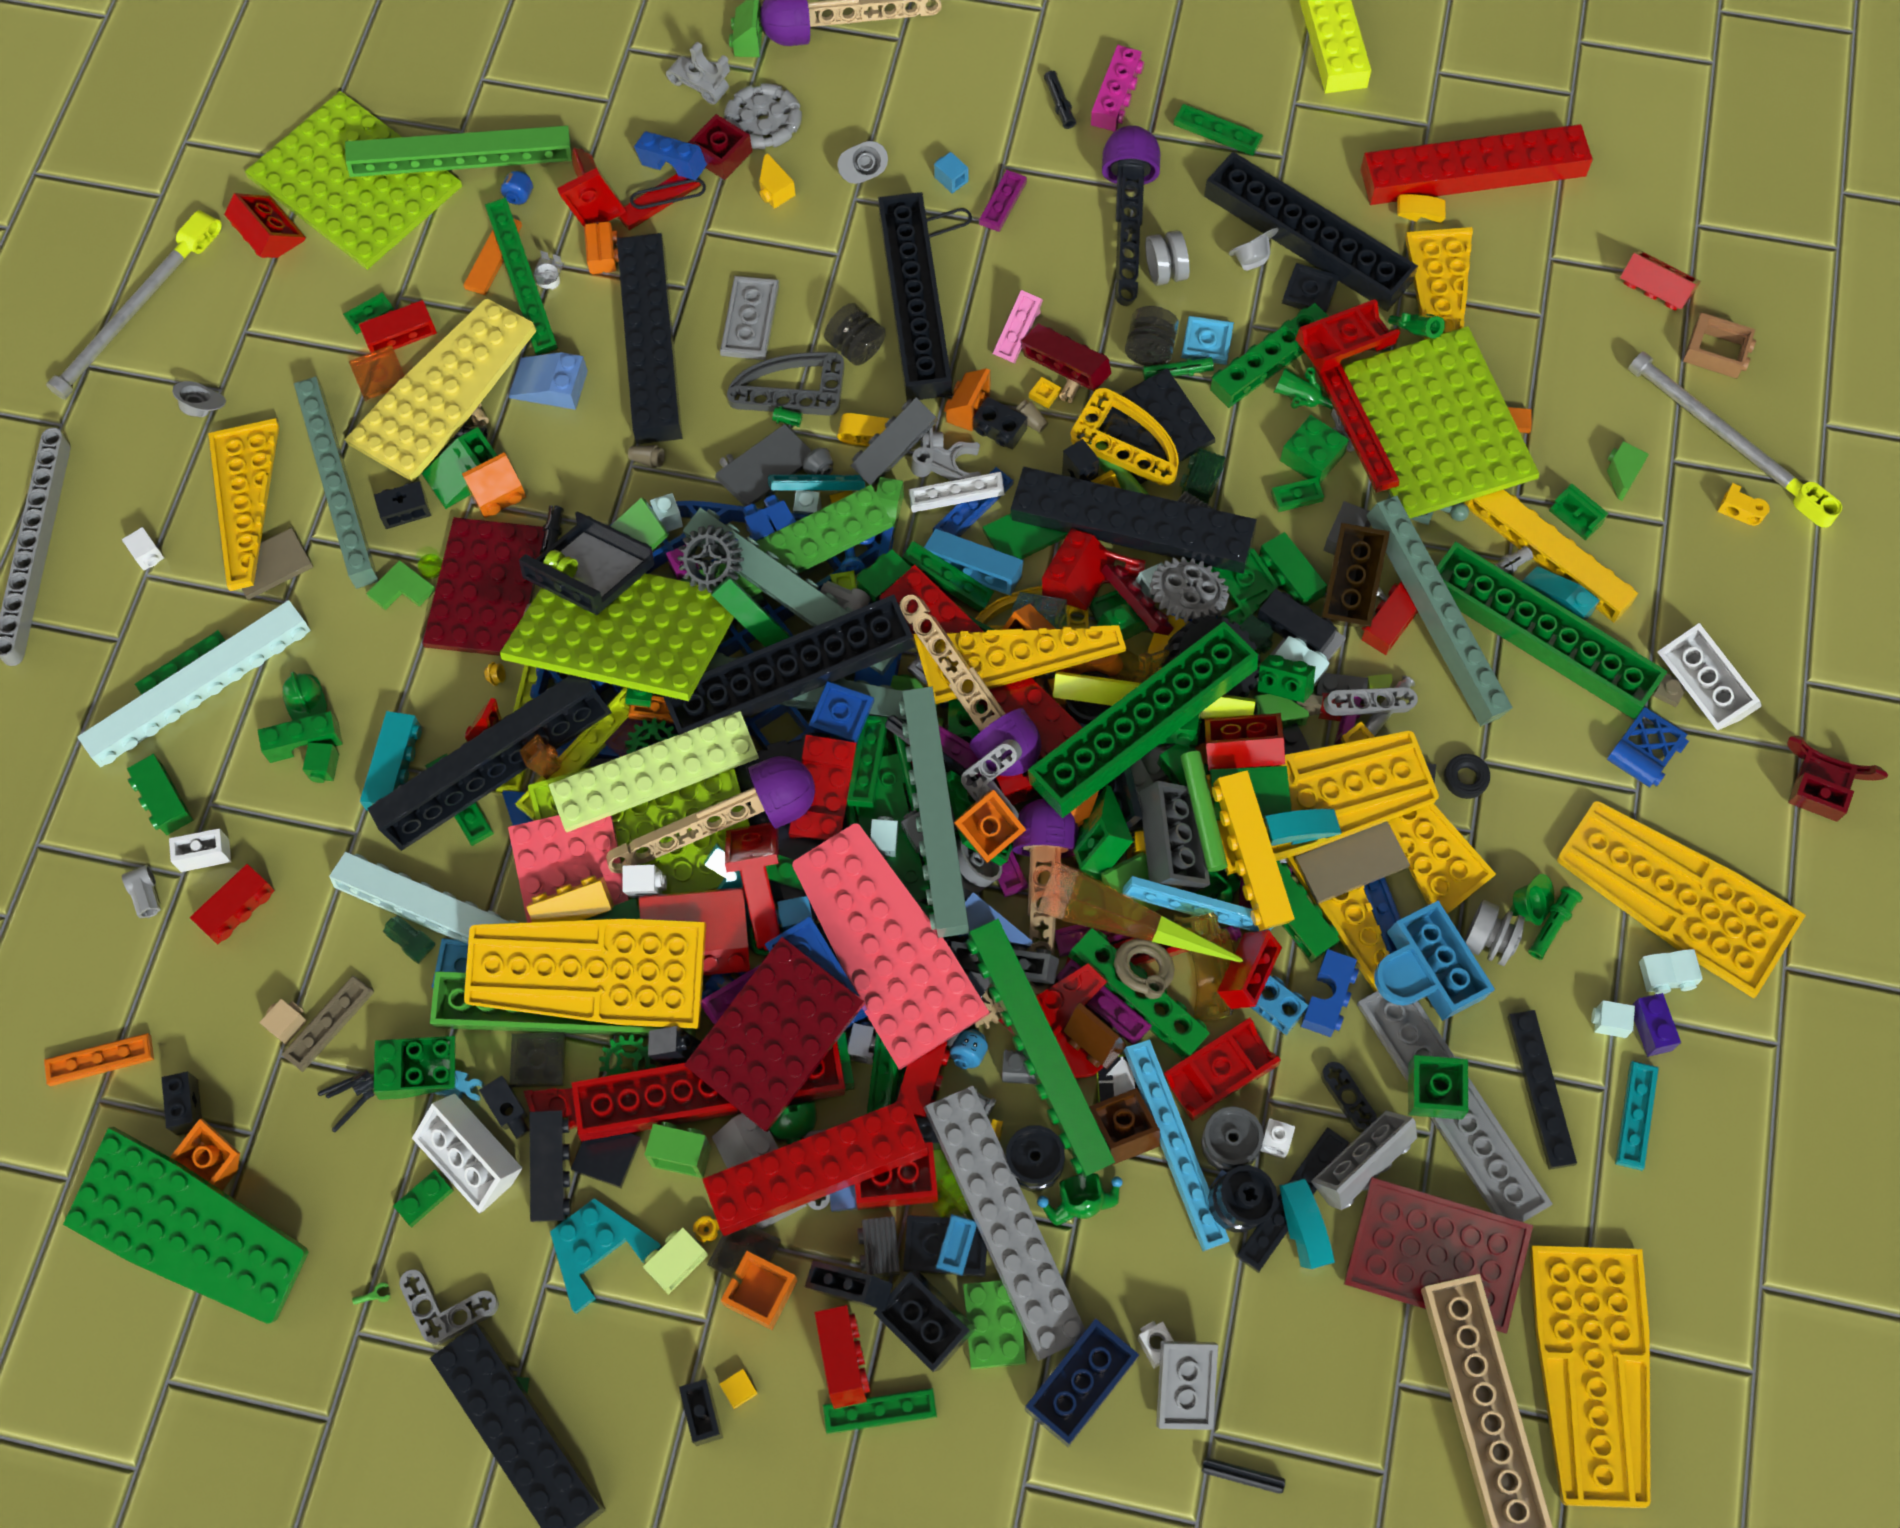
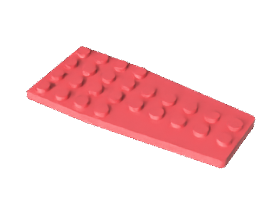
M852 824L793 861L792 866L842 969L860 998L866 1002L867 1010L864 1012L898 1069L904 1068L990 1014L943 937L938 938L937 929H931L929 918L859 824Z

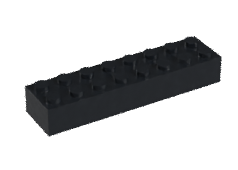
M477 1323L430 1357V1360L541 1528H584L606 1511L482 1326Z

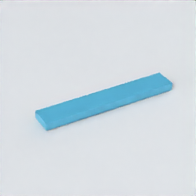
M1134 876L1123 887L1122 895L1125 897L1252 932L1259 931L1258 925L1255 926L1251 919V910L1253 909Z

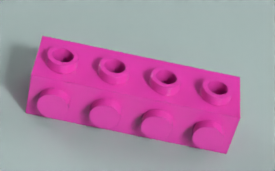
M1117 45L1092 109L1091 126L1115 132L1118 124L1123 123L1126 112L1124 109L1129 107L1132 98L1131 90L1135 91L1138 83L1137 75L1142 74L1144 68V61H1141L1142 51Z

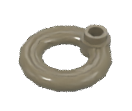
M1145 938L1131 939L1123 943L1115 954L1114 966L1116 974L1121 981L1132 990L1144 993L1150 999L1161 997L1173 980L1175 970L1173 960L1166 949L1158 943ZM1137 953H1145L1152 956L1158 963L1159 973L1149 976L1147 979L1137 976L1130 967L1131 957Z

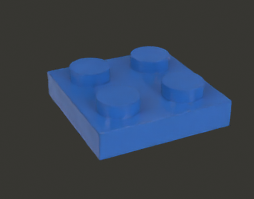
M827 681L808 725L809 729L857 744L873 706L874 697Z

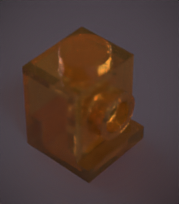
M538 734L520 750L526 767L545 779H548L561 767L562 761L557 758L558 752L550 744L545 745Z

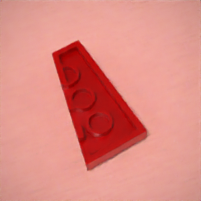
M1091 963L1086 964L1036 996L1055 1037L1067 1025L1076 1006L1079 1003L1085 1006L1108 982ZM1002 1018L999 1019V1021L1005 1026ZM1011 1026L1006 1027L1014 1035Z

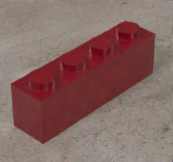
M1038 323L1021 340L1026 358L1092 391H1095L1112 374L1109 359L1105 354L1098 353L1085 344L1077 343L1070 337L1055 332L1050 327H1045Z

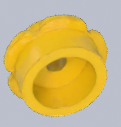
M491 662L485 668V679L493 684V686H497L498 683L505 681V669L501 663Z
M702 1216L693 1225L695 1237L700 1242H711L718 1236L717 1231L720 1229L716 1219H712L711 1216ZM705 1227L709 1228L707 1232L704 1231Z

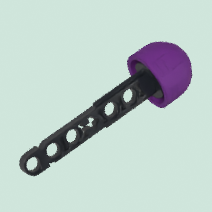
M1134 125L1125 126L1113 132L1104 146L1102 156L1103 176L1108 181L1117 184L1116 222H1118L1115 298L1123 306L1131 305L1138 295V282L1135 281L1139 276L1140 226L1143 223L1144 185L1154 181L1160 174V147L1156 138L1144 128ZM1130 188L1134 190L1135 196H1128L1125 193V189ZM1129 208L1133 210L1135 216L1128 217L1124 213V209ZM1126 229L1129 230L1130 234H1132V236L1129 238V242H1126L1128 239V232H1125ZM1123 249L1131 250L1133 257L1128 258L1124 256ZM1127 269L1131 271L1133 277L1125 278L1122 270ZM1121 290H1128L1132 298H1124Z

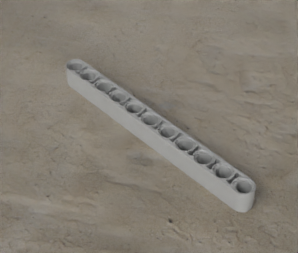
M57 428L45 430L40 438L0 612V659L8 666L18 665L25 655L71 446Z

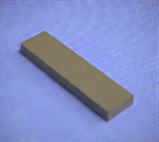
M353 975L281 1055L300 1071L304 1072L374 992Z

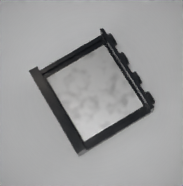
M577 511L575 513L577 525L539 557L534 559L525 554L519 559L521 573L524 579L598 615L654 566L652 547ZM558 550L565 557L569 556L577 560L578 570L573 578L543 563L550 551Z

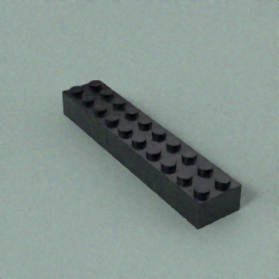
M1232 152L1206 181L1205 198L1263 234L1271 229L1278 228L1279 230L1271 238L1272 240L1320 270L1339 275V282L1370 301L1376 299L1378 306L1387 312L1414 281L1418 265L1235 152Z
M917 192L878 197L879 216L906 401L909 399L914 400L916 397L919 400L952 396V379L923 193Z
M662 233L617 238L632 428L637 444L683 439L666 253Z
M1024 466L1011 506L1013 521L1069 533L1071 528L1092 534L1099 541L1177 559L1184 557L1186 561H1191L1194 558L1195 563L1203 561L1204 565L1242 574L1245 572L1257 519Z
M893 594L705 672L689 701L668 696L663 697L677 732L680 735L741 711L743 719L824 686L827 681H836L915 648L914 638Z
M568 675L565 679L549 687L544 693L528 701L512 714L505 716L492 727L485 729L481 734L464 743L451 754L441 758L428 769L421 771L417 776L397 787L390 794L377 800L367 809L378 830L402 851L612 712L590 679Z

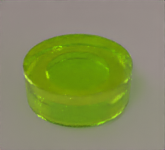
M426 554L420 558L418 569L423 577L433 579L439 576L442 561L435 554Z

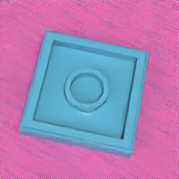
M1189 316L1181 358L1195 360L1212 357L1213 363L1227 365L1234 322Z

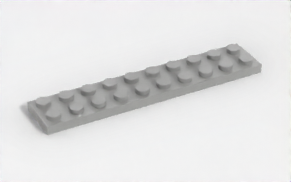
M1377 991L1357 1003L1360 1011L1407 1083L1408 1063L1414 1055L1455 1058L1418 1001L1410 1005H1396L1387 1001ZM1468 1077L1469 1112L1462 1120L1430 1118L1492 1213L1525 1222L1550 1207L1553 1203Z
M974 1086L926 1105L924 1107L926 1115L1037 1360H1042L1075 1344L1086 1331L1016 1177L1011 1174L1006 1162L1005 1153Z

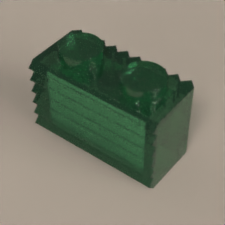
M1199 448L1197 455H1192L1187 467L1190 469L1189 474H1183L1179 487L1183 488L1182 494L1184 491H1187L1192 496L1199 498L1200 501L1209 505L1224 469L1226 457Z

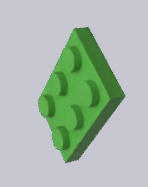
M1002 1280L963 1284L966 1318L977 1328L968 1338L971 1369L1026 1364L1023 1328Z

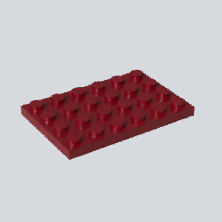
M453 517L422 642L425 648L501 656L500 652L522 619L527 604L532 602L535 589L534 583L522 577L519 559L525 554L536 559L543 553L541 552L545 531H542L543 527Z
M781 937L684 1066L762 1130L768 1132L866 1002L787 939Z
M1372 1177L1368 1186L1343 1284L1426 1309L1421 1292L1423 1287L1480 1274L1495 1329L1498 1332L1507 1334L1533 1225Z

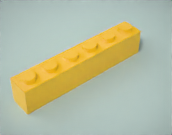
M1248 770L1218 778L1213 783L1212 794L1216 802L1219 801L1222 810L1220 811L1222 825L1227 826L1228 845L1230 850L1235 852L1237 861H1235L1236 871L1239 876L1242 875L1244 880L1243 893L1246 900H1250L1253 909L1251 910L1253 924L1255 926L1258 925L1259 931L1287 924L1295 918Z

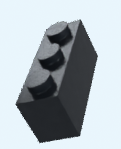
M1277 589L1274 590L1259 609L1257 617L1258 622L1283 638L1287 639L1290 636L1303 640L1307 648L1314 652L1319 651L1323 653L1334 639L1337 630L1330 620L1319 617L1311 608L1297 603L1288 593L1280 592Z
M813 1260L804 1287L827 1296L885 1311L893 1284L872 1275Z

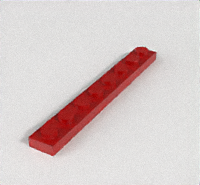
M1341 363L1339 366L1322 373L1313 364L1376 493L1399 486V478Z

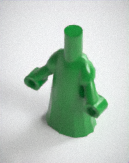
M1402 312L1401 317L1391 315L1388 319V323L1391 325L1399 326L1414 335L1429 338L1440 337L1445 328L1443 318L1433 314L1411 315V313Z
M1309 367L1305 372L1304 376L1306 379H1309V382L1290 372L1287 368L1284 369L1273 393L1292 398L1291 407L1293 409H1297L1299 406L1311 408L1318 404L1331 410L1334 406L1330 398L1323 396L1321 386L1316 382L1314 368Z

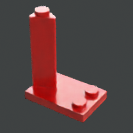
M573 148L572 165L577 178L558 187L557 190L583 227L585 224L609 222L626 213L623 203L596 167L592 155L586 153L583 149Z
M771 822L726 830L724 860L726 873L740 871L757 948H763L766 951L769 950L765 944L781 934L766 869L768 865L779 864L778 828L775 829Z

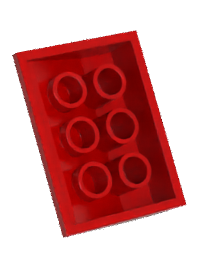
M743 887L639 896L640 919L706 923L703 975L750 971Z

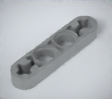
M1406 687L1332 691L1324 699L1323 706L1327 713L1334 716L1405 713L1417 704L1418 697L1414 690ZM1380 695L1387 699L1386 707L1378 704L1377 696ZM1402 696H1404V699L1409 700V703L1406 704L1404 700H1400L1395 703V700H1399ZM1354 697L1362 698L1365 706L1363 708L1356 706ZM1335 699L1337 703L1342 704L1337 708V705L1332 703L1331 701Z

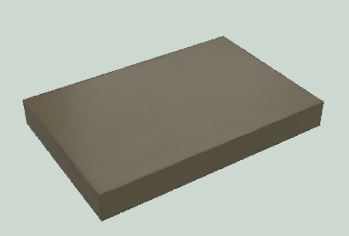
M292 528L260 544L254 586L242 588L248 600L313 568Z

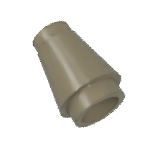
M1025 399L1015 409V411L1028 417L1027 426L1038 433L1042 432L1048 425V422L1032 401L1029 402Z
M658 445L631 446L628 451V458L648 467L656 468L663 465L665 452Z

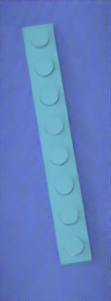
M1147 1040L1126 1047L1124 1053L1140 1094L1160 1129V1145L1202 1252L1228 1243L1230 1240L1226 1230L1214 1220L1209 1210V1187L1151 1041Z

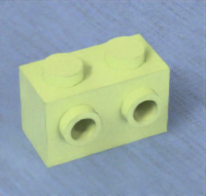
M684 1228L679 1232L677 1230L673 1231L666 1238V1244L659 1251L656 1249L645 1259L646 1264L643 1266L646 1272L668 1295L708 1256L706 1251Z

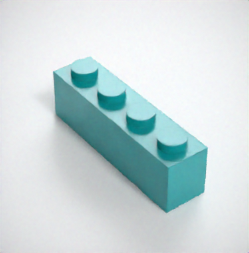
M386 711L360 798V803L366 811L377 800L408 782L409 764L415 758L416 740L420 739L422 734V726L415 715Z

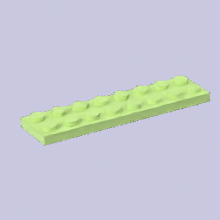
M741 711L551 783L549 788L567 833L746 764L759 757Z

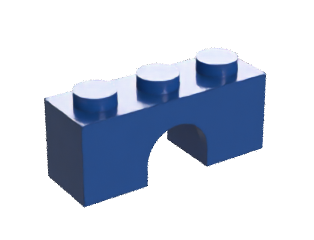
M645 131L634 146L643 166L661 170L665 162H668L675 168L678 176L697 180L707 165L700 146Z
M1327 949L1316 980L1327 984L1331 988L1333 996L1328 999L1312 996L1301 1027L1328 1037L1332 1036L1334 1030H1340L1344 1016L1340 1015L1342 1006L1347 1008L1351 997V992L1347 990L1350 983H1355L1359 969L1355 968L1357 959Z

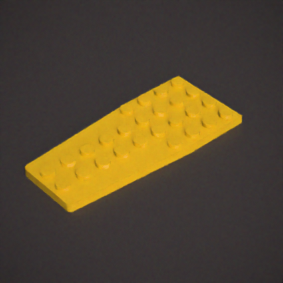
M1404 731L1286 754L1285 764L1278 766H1287L1291 810L1334 809L1341 834L1291 845V842L1272 846L1275 859L1279 861L1305 853L1435 803L1439 794L1415 734L1412 731ZM1209 774V775H1206V778H1207V782H1208V786H1209V790H1210V794H1211V783H1210V774ZM1219 820L1217 823L1228 865L1225 870L1227 875L1237 873L1235 867L1237 858L1235 852L1231 851L1228 845L1227 836H1229L1227 826H1223L1221 820Z
M1599 801L1591 805L1557 857V862L1676 950H1695L1699 965L1753 999L1760 992L1806 916L1735 871Z
M607 919L472 925L469 929L464 1001L466 1004L617 1025L678 1026L679 1028L700 1029L706 923Z
M1531 1246L1530 1260L1535 1332L1561 1502L1566 1506L1646 1508L1651 1502L1650 1331L1642 1249Z

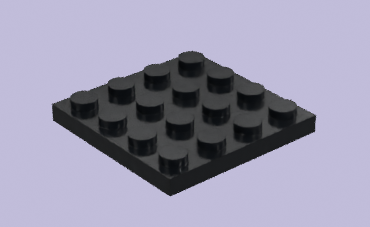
M1168 368L1120 394L1149 413L1166 430L1176 447L1179 462L1215 443L1214 435ZM1112 406L1098 431L1168 461L1164 449L1146 428ZM1088 415V418L1091 422H1095L1098 420L1097 415ZM1119 451L1116 454L1120 459H1127L1130 456L1127 451ZM1141 460L1137 464L1142 469H1147L1151 466L1147 460ZM1130 472L1140 484L1148 480Z

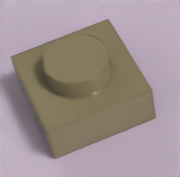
M1666 674L1653 696L1676 707L1686 689L1677 678Z
M1311 695L1304 703L1295 701V703L1309 712V716L1319 715L1323 696Z

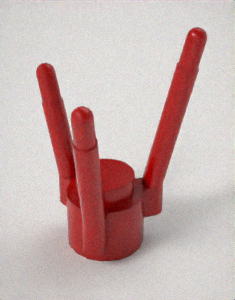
M1111 551L1104 552L1106 556L1124 561V568L1129 572L1128 576L1136 581L1139 573L1144 571L1146 560L1129 558ZM1105 578V580H1104V582H1103L1102 584H1104V583H1110V582L1108 581L1107 578Z

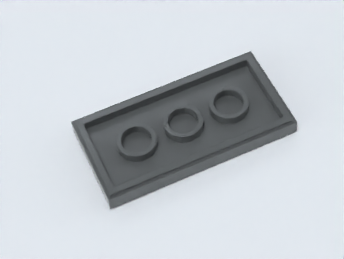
M784 424L718 471L715 478L746 507L757 503L773 491L768 485L769 475H795L803 469L804 459L812 450Z

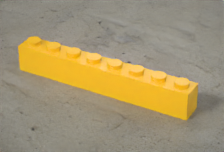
M1503 489L1465 501L1464 504L1468 506L1472 513L1518 549H1521L1523 546L1530 548L1533 553L1532 559L1545 570L1580 584L1600 601L1595 609L1613 623L1633 604L1638 592L1630 584L1623 582L1615 576L1612 570L1605 568L1591 554L1580 549L1573 540L1566 538L1558 532L1555 526L1545 522L1534 510L1523 505L1516 496L1510 495Z

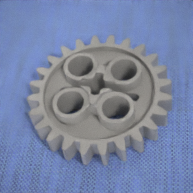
M1182 557L1181 562L1173 558L1171 563L1165 561L1163 566L1159 565L1157 571H1154L1150 583L1152 588L1150 594L1155 596L1154 602H1161L1159 609H1167V616L1172 613L1175 614V620L1183 617L1184 622L1187 623L1189 619L1193 620L1200 616H1220L1222 610L1226 607L1229 597L1227 593L1228 586L1224 585L1225 579H1218L1220 572L1212 573V566L1203 567V561L1195 564L1194 558L1190 562H1187L1184 557Z

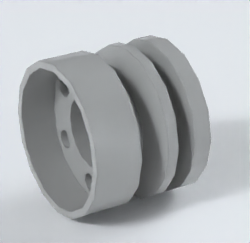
M1482 900L1464 941L1470 951L1476 955H1479L1485 946L1489 947L1487 959L1490 961L1494 959L1497 951L1500 952L1497 964L1505 966L1509 958L1514 955L1520 943L1525 917L1518 914L1514 923L1510 924L1513 915L1512 911L1508 910L1501 920L1497 918L1500 906Z

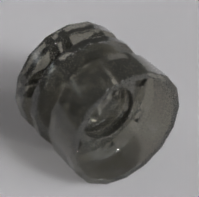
M849 303L838 310L830 319L825 329L824 338L837 351H841V354L853 365L857 366L867 362L875 355L881 347L886 333L885 328L872 317H869L856 303Z
M1144 306L1136 309L1132 314L1125 345L1126 355L1132 361L1144 366L1169 363L1172 360L1179 326L1177 317L1171 311L1162 307Z

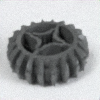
M708 525L707 529L702 526L698 527V532H690L691 538L686 537L683 539L687 546L679 547V550L684 553V556H678L677 558L679 561L684 562V565H681L679 569L687 571L683 578H692L690 585L696 586L698 584L699 591L707 589L711 593L728 576L734 581L738 580L739 577L735 571L741 572L743 570L738 565V562L744 561L743 557H738V553L742 552L743 549L742 547L735 548L739 540L737 538L730 540L732 536L730 531L724 533L723 527H717L715 530L713 525ZM706 540L702 553L695 555L699 544ZM716 541L724 547L727 555L720 553ZM710 556L720 560L712 562L702 558ZM695 563L702 566L703 574H706V577L699 572ZM722 563H727L725 571L716 578L719 566Z

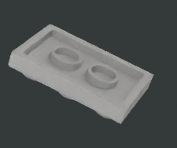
M1161 1341L1156 1426L1159 1429L1213 1430L1218 1358L1217 1343Z

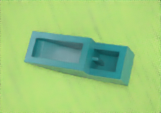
M1334 809L1284 812L1267 815L1263 820L1271 846L1291 842V845L1341 834Z
M1300 1179L1279 1185L1289 1237L1296 1241L1300 1266L1314 1269L1335 1263L1326 1226L1306 1180Z

